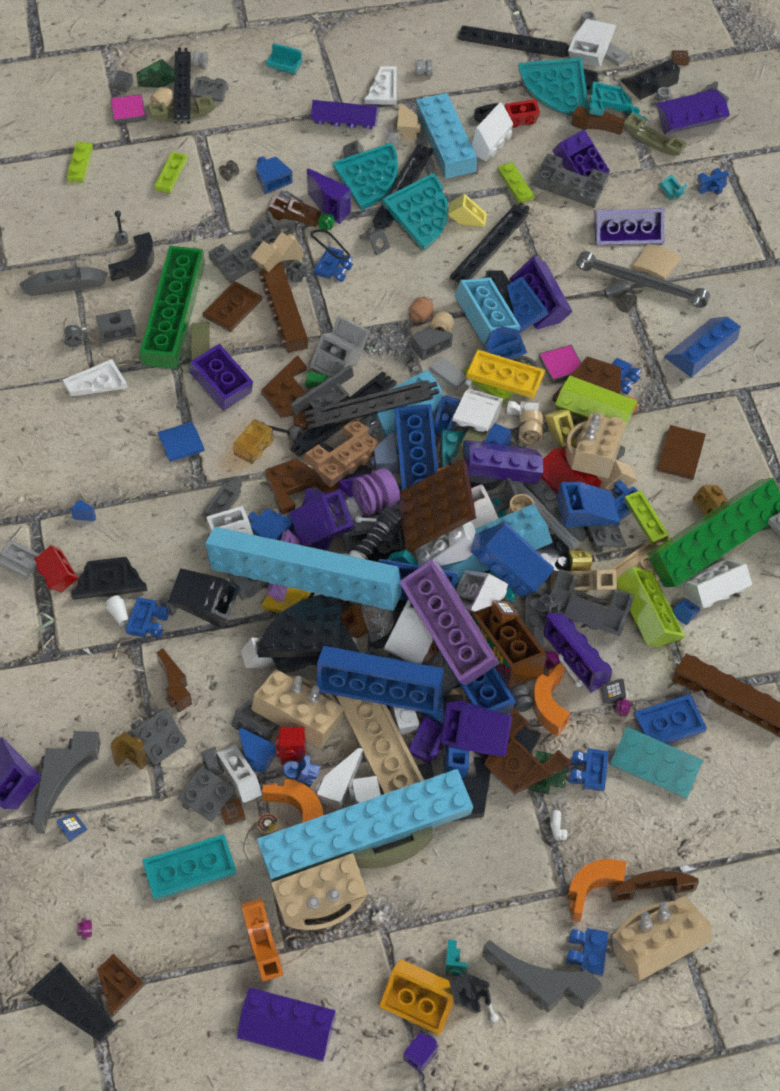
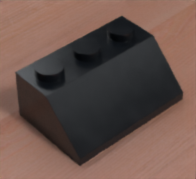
M670 59L658 62L622 78L621 82L641 100L658 92V89L661 87L668 88L677 84L681 68Z
M398 525L393 532L390 531L387 535H384L381 538L382 541L376 544L377 547L372 549V553L370 552L365 560L378 562L379 559L388 560L391 553L405 550L401 525ZM372 529L343 533L345 553L349 554L352 550L357 551L358 545L362 544V540L367 538V534L371 533Z

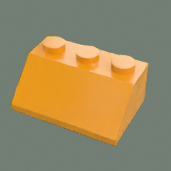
M400 959L391 972L379 1007L441 1035L455 1004L448 980Z

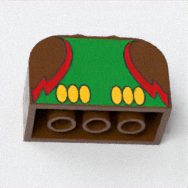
M491 606L477 611H470L471 617L478 625L479 630L500 662L495 668L508 689L538 678L543 674L547 654L519 616L501 624L491 611Z

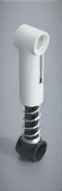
M387 505L379 514L376 520V527L372 528V532L367 534V538L362 540L361 545H358L357 551L352 550L348 556L367 559V555L370 552L372 553L374 547H377L376 544L382 541L381 538L397 528L403 516Z

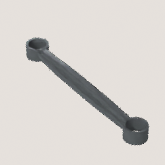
M588 251L581 252L576 261V265L581 270L589 271L594 268L649 288L690 299L691 303L699 308L706 307L710 299L709 291L704 288L691 290L638 271L600 261Z

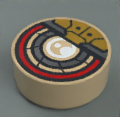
M270 813L261 815L257 821L259 832L265 836L277 832L279 828L277 817Z

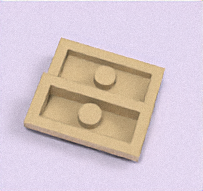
M648 244L632 266L634 271L646 272L650 276L666 280L681 257L666 248Z

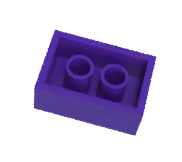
M220 344L191 361L190 374L223 411L252 393L253 380Z

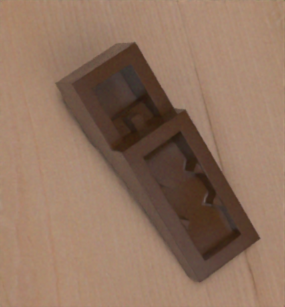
M578 106L573 112L571 125L581 130L585 129V131L587 129H596L621 135L625 119L606 111L603 116L589 114V109Z
M274 194L266 208V211H270L274 219L279 221L281 219L299 221L313 227L317 226L322 212L292 197L287 201Z
M162 648L156 654L158 663L163 668L169 681V687L166 688L167 697L165 699L171 708L175 707L178 712H181L192 705L191 694L185 688L187 686L186 676Z

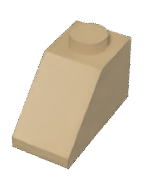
M399 104L397 138L417 139V133H420L421 123H418V116L404 104Z

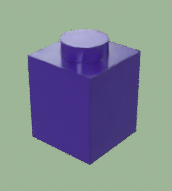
M420 1032L404 1051L403 1060L421 1074L438 1053L437 1041L431 1035L427 1034L425 1036Z

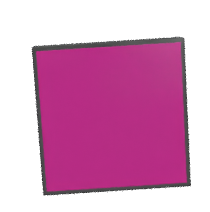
M142 94L110 98L114 125L146 120Z
M572 344L539 353L538 357L552 384L567 380L581 364Z

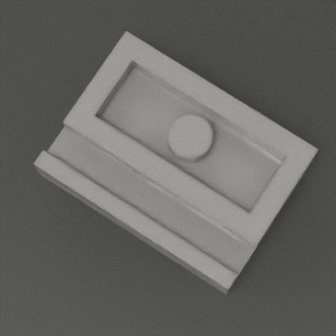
M10 540L0 552V566L28 580L29 575L33 574L37 569L38 565L34 559L40 554Z

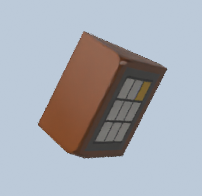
M492 601L491 611L501 624L519 616L508 601Z

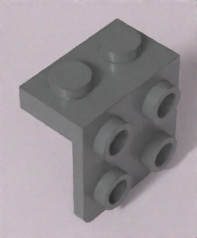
M158 708L153 709L147 713L148 718L143 721L141 719L135 721L130 725L132 729L127 731L131 737H137L143 742L144 751L153 764L159 763L186 744V738L166 708L160 710Z

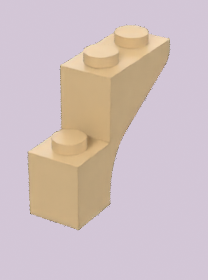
M281 232L273 243L268 244L263 241L251 258L258 266L269 273L280 261L300 260L303 258L304 253L301 250L302 247L296 242L297 239Z
M616 570L567 571L579 575L574 590L617 589ZM559 571L550 574V591L553 589Z

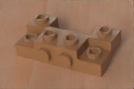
M355 419L343 428L342 435L348 439L346 442L330 453L318 444L305 454L304 461L320 475L325 484L332 487L347 475L353 474L361 465L364 466L374 456V449L380 443L368 434V427Z

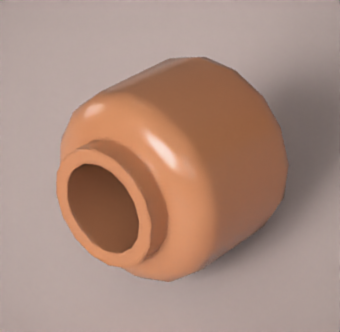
M424 296L422 298L417 297L408 308L409 318L415 323H425L434 312V304Z

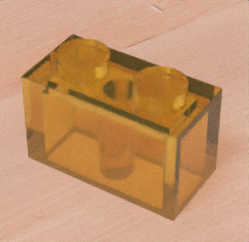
M254 419L233 443L234 455L253 464L256 459L262 456L263 451L273 443V429Z

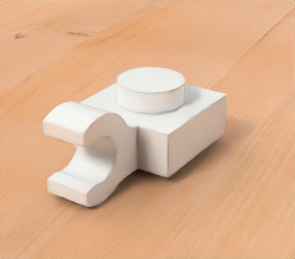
M508 401L506 414L519 415L520 419V414L525 410L538 411L539 403L521 401L520 405H518L514 401Z

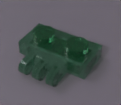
M536 751L535 758L544 764L553 754ZM569 768L529 787L528 791L549 795L550 786L565 788L566 782L564 781L567 780L566 773H568Z

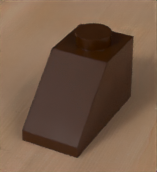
M353 606L342 614L341 625L344 624L351 637L361 638L375 628L371 611Z

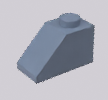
M390 433L374 449V456L371 457V467L375 468V471L386 468L391 474L398 473L395 433Z

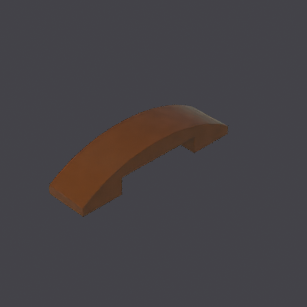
M673 871L644 873L618 885L613 890L611 900L612 902L631 900L634 898L636 890L673 886L675 893L696 891L699 880L692 875Z

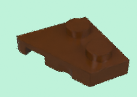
M114 954L97 969L112 1016L145 986L144 982Z

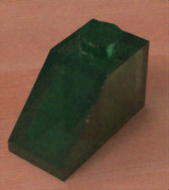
M161 59L136 72L137 84L139 87H165L174 82L173 68Z

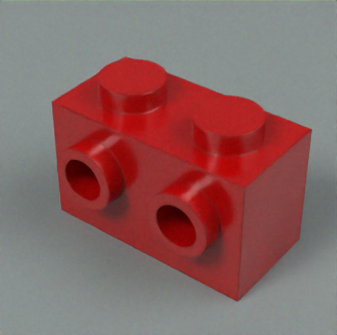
M536 99L507 103L504 106L513 122L512 128H517L521 125H533L537 122L540 115Z
M50 545L34 559L38 565L36 567L38 572L45 577V584L50 590L62 593L79 579L63 551L53 545Z
M280 727V735H276L277 757H281V765H285L289 761H295L299 764L306 755L305 727Z

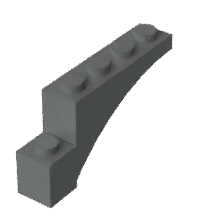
M74 731L73 739H69V749L46 748L45 756L41 757V768L43 770L42 778L37 783L39 793H36L34 798L36 811L31 815V825L34 826L36 833L45 834L51 811L67 784L86 765L93 760L99 759L101 745L99 732Z
M491 940L483 947L484 959L489 964L496 965L504 978L507 980L511 979L522 994L529 995L533 999L535 1006L540 1010L544 1009L547 1013L565 995L568 996L567 999L572 1005L579 1006L583 1010L600 992L602 983L586 969L583 972L545 969L510 955Z

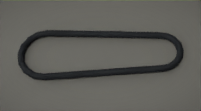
M319 229L311 232V237L335 258L342 260L350 258V253L329 231ZM316 232L329 234L348 256H337L313 234Z

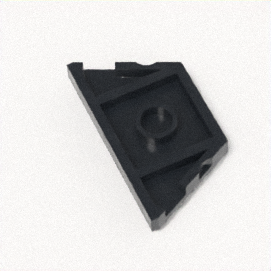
M127 557L87 561L84 572L80 575L78 585L75 591H72L71 597L72 600L148 590L147 584L139 577V573L131 566Z

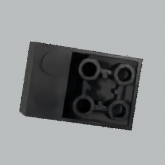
M180 568L167 603L217 627H221L229 619L240 586L220 577Z

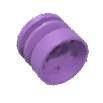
M386 468L370 473V476L363 475L352 482L354 499L361 512L366 516L379 513L387 505L393 507L399 504L400 492L391 472Z

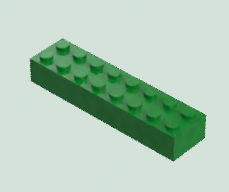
M169 245L140 349L142 365L170 369L178 368L205 265L203 249Z
M774 478L758 480L647 553L663 586L677 587L768 526L769 519L780 512V490Z

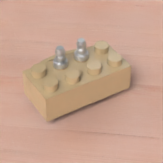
M599 412L590 413L588 420L576 425L568 434L565 454L571 469L609 478L623 441L626 422L622 421L619 417L608 418ZM577 437L576 448H573L571 441Z
M275 670L254 694L252 711L281 727H305L306 741L319 749L323 747L342 723L345 707L339 705L331 694L319 692L320 689L316 683L301 676L284 674L278 670Z
M353 853L270 884L284 926L297 930H319L338 924L354 913L368 895ZM346 904L351 905V909L347 913L331 922L319 925L304 924L305 919L325 917L340 910Z
M685 896L675 901H662L639 910L620 926L618 931L612 935L613 951L637 980L641 981L710 942L711 923Z

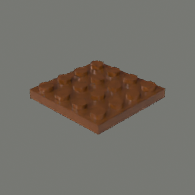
M463 459L400 492L399 505L401 515L403 516L402 526L405 547L409 552L477 518L467 463Z

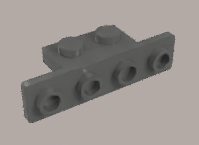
M350 365L346 368H341L337 374L331 378H326L322 384L310 389L304 396L295 399L291 404L294 415H297L309 406L312 409L350 399L349 394L341 385L354 376L353 368Z

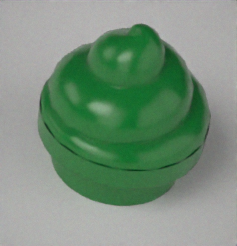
M322 214L318 220L319 227L325 231L332 229L335 222L334 216L332 214Z

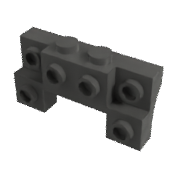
M548 153L534 179V187L595 208L608 183L609 174L593 169L590 176L586 177L561 168L563 158Z
M264 220L250 227V235L253 239L230 251L221 244L209 251V259L219 268L229 283L259 267L251 256L263 241L270 244L277 239V236L274 235V229Z
M560 569L551 594L558 597L557 601L561 603L559 614H564L568 620L570 619L574 623L586 624L590 629H600L620 636L635 595L616 589L611 602L574 590L579 575Z

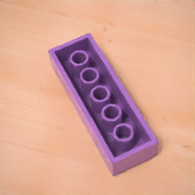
M431 559L399 581L459 682L468 685L500 663L437 562Z

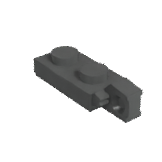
M235 476L230 484H223L205 508L203 515L207 517L230 510L240 496V489L243 485L242 479Z

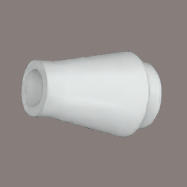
M120 596L109 598L106 601V609L118 622L119 626L126 625L129 618L124 599H121Z

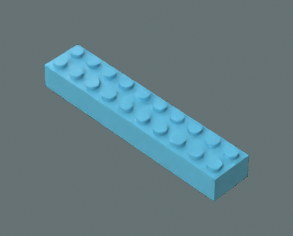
M214 527L205 543L211 569L217 572H225L235 576L247 577L253 580L287 586L288 588L300 589L306 592H313L394 611L402 594L401 584L399 583V568L397 566Z
M458 769L263 836L257 839V846L270 883L346 855L370 847L375 849L411 836L413 832L431 826L434 828L471 815L473 805Z

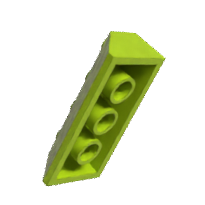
M569 376L560 391L555 407L557 410H569L571 415L583 420H588L590 413L594 414L596 412L602 413L604 417L608 418L619 417L622 421L626 422V431L638 401Z
M631 567L617 577V589L635 595L630 612L634 618L633 622L639 628L645 644L660 647L686 637L652 571Z

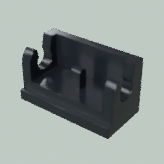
M469 973L449 981L456 1006L473 1013H478L481 1011L479 1003L481 997L485 998L486 1005L489 1006L491 1004L488 989L490 987L489 982Z

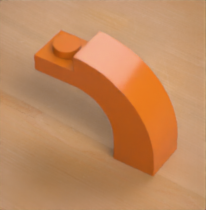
M560 663L555 669L551 668L546 676L542 674L538 677L533 695V709L538 721L546 730L557 737L569 723L570 712L560 707L554 701L551 694L564 678L566 667Z
M285 779L284 786L275 783L263 785L262 801L293 805L301 813L302 823L324 816L323 808L317 795L301 782Z
M601 859L587 864L578 871L570 884L567 899H571L569 912L573 913V921L581 922L585 897L591 890L597 887L616 888L624 882L626 861Z
M260 898L241 904L246 930L262 982L284 976L269 927L263 899Z

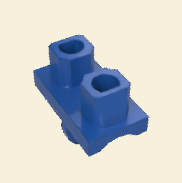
M719 168L711 171L710 176H707L706 173L699 174L697 178L699 193L714 191L717 195L721 194L723 188L727 185L728 171L722 172Z
M305 755L299 764L295 761L287 762L283 767V773L287 778L296 779L295 781L311 787L313 779L316 780L318 777L320 766L310 763L311 757Z

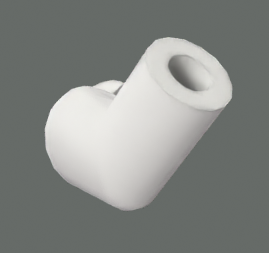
M553 810L550 817L553 837L557 841L567 840V830L560 829L561 812Z

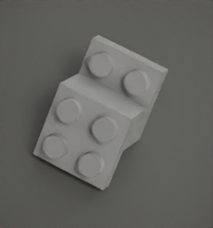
M337 316L332 332L321 335L309 367L328 377H332L341 368L357 364L370 331L342 316Z

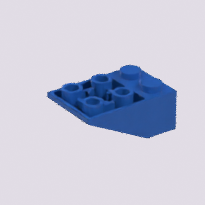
M564 482L560 484L556 497L564 527L620 524L612 492L582 482Z

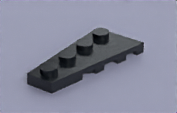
M344 624L341 625L340 649L360 653ZM319 657L272 658V661L278 671L287 673L305 669L309 665H316L317 667Z
M61 961L27 992L28 995L101 1043L118 1028L115 1022Z

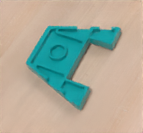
M593 81L590 90L589 114L603 116L604 109L611 108L616 111H626L629 116L631 113H634L647 121L645 116L642 117L639 114L640 109L631 104L632 99L622 87Z

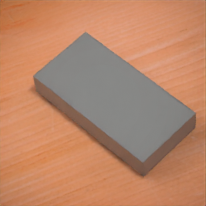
M443 357L430 366L432 373L454 389H458L467 380L466 374Z

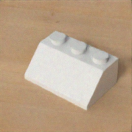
M499 103L479 124L473 138L472 147L476 156L486 162L490 157L495 156L498 148L501 149L505 141L509 140L513 134V131H511L513 122L502 103Z
M726 558L703 568L680 585L695 605L708 608L718 600H726L734 593L744 592L747 587L752 585L746 563Z
M465 570L455 591L467 610L477 611L491 606L492 601H501L506 595L508 584L488 573Z

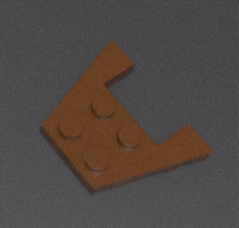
M296 356L261 390L263 397L280 418L293 416L291 404L295 399L307 394L294 379L295 376L307 371V366L299 356ZM309 406L303 411L311 410L312 408Z
M587 356L570 375L621 394V367ZM563 385L553 395L552 401H557Z
M298 459L265 469V478L270 490L273 491L274 500L278 504V511L281 515L295 510L296 504L289 497L292 494L314 486L328 494L340 490L337 483L329 487L313 468Z
M513 709L510 713L512 722L506 757L489 754L484 765L515 795L570 767L572 762L561 751L557 750L544 764L540 763L514 738L528 724V721L517 710Z

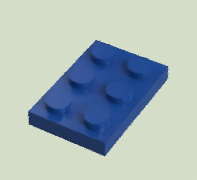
M690 694L635 711L633 715L643 734L666 744L704 733L707 730Z

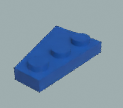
M523 277L507 286L514 317L520 325L519 333L549 314Z

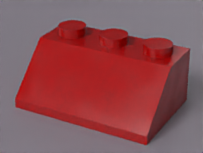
M566 446L553 449L543 458V474L541 478L556 493H558L560 484L564 482H582L597 488L602 484L597 475L571 469L565 454Z

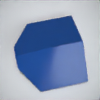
M505 326L493 330L485 344L489 353L510 360L527 353L519 331Z

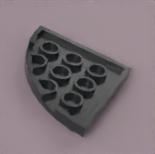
M320 594L304 599L284 610L270 623L262 635L257 651L258 658L320 657L323 646L340 649L343 600Z

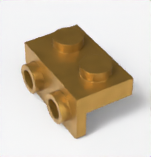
M702 485L693 496V500L704 515L728 501L723 490L718 485Z
M126 732L117 736L112 741L110 747L115 765L119 767L128 759L137 767L143 769L147 765L143 742L137 737H131Z

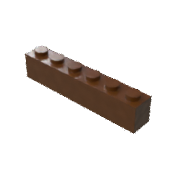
M282 262L277 263L269 273L261 268V272H258L260 282H264L263 291L265 295L268 294V306L273 309L271 314L273 320L277 321L276 330L277 333H281L280 341L282 347L285 346L287 353L308 349L307 335Z
M687 653L684 655L674 672L672 681L780 737L779 701L773 699L769 694L754 689L750 684H745L734 676L718 670L715 666L704 663L696 656H691Z

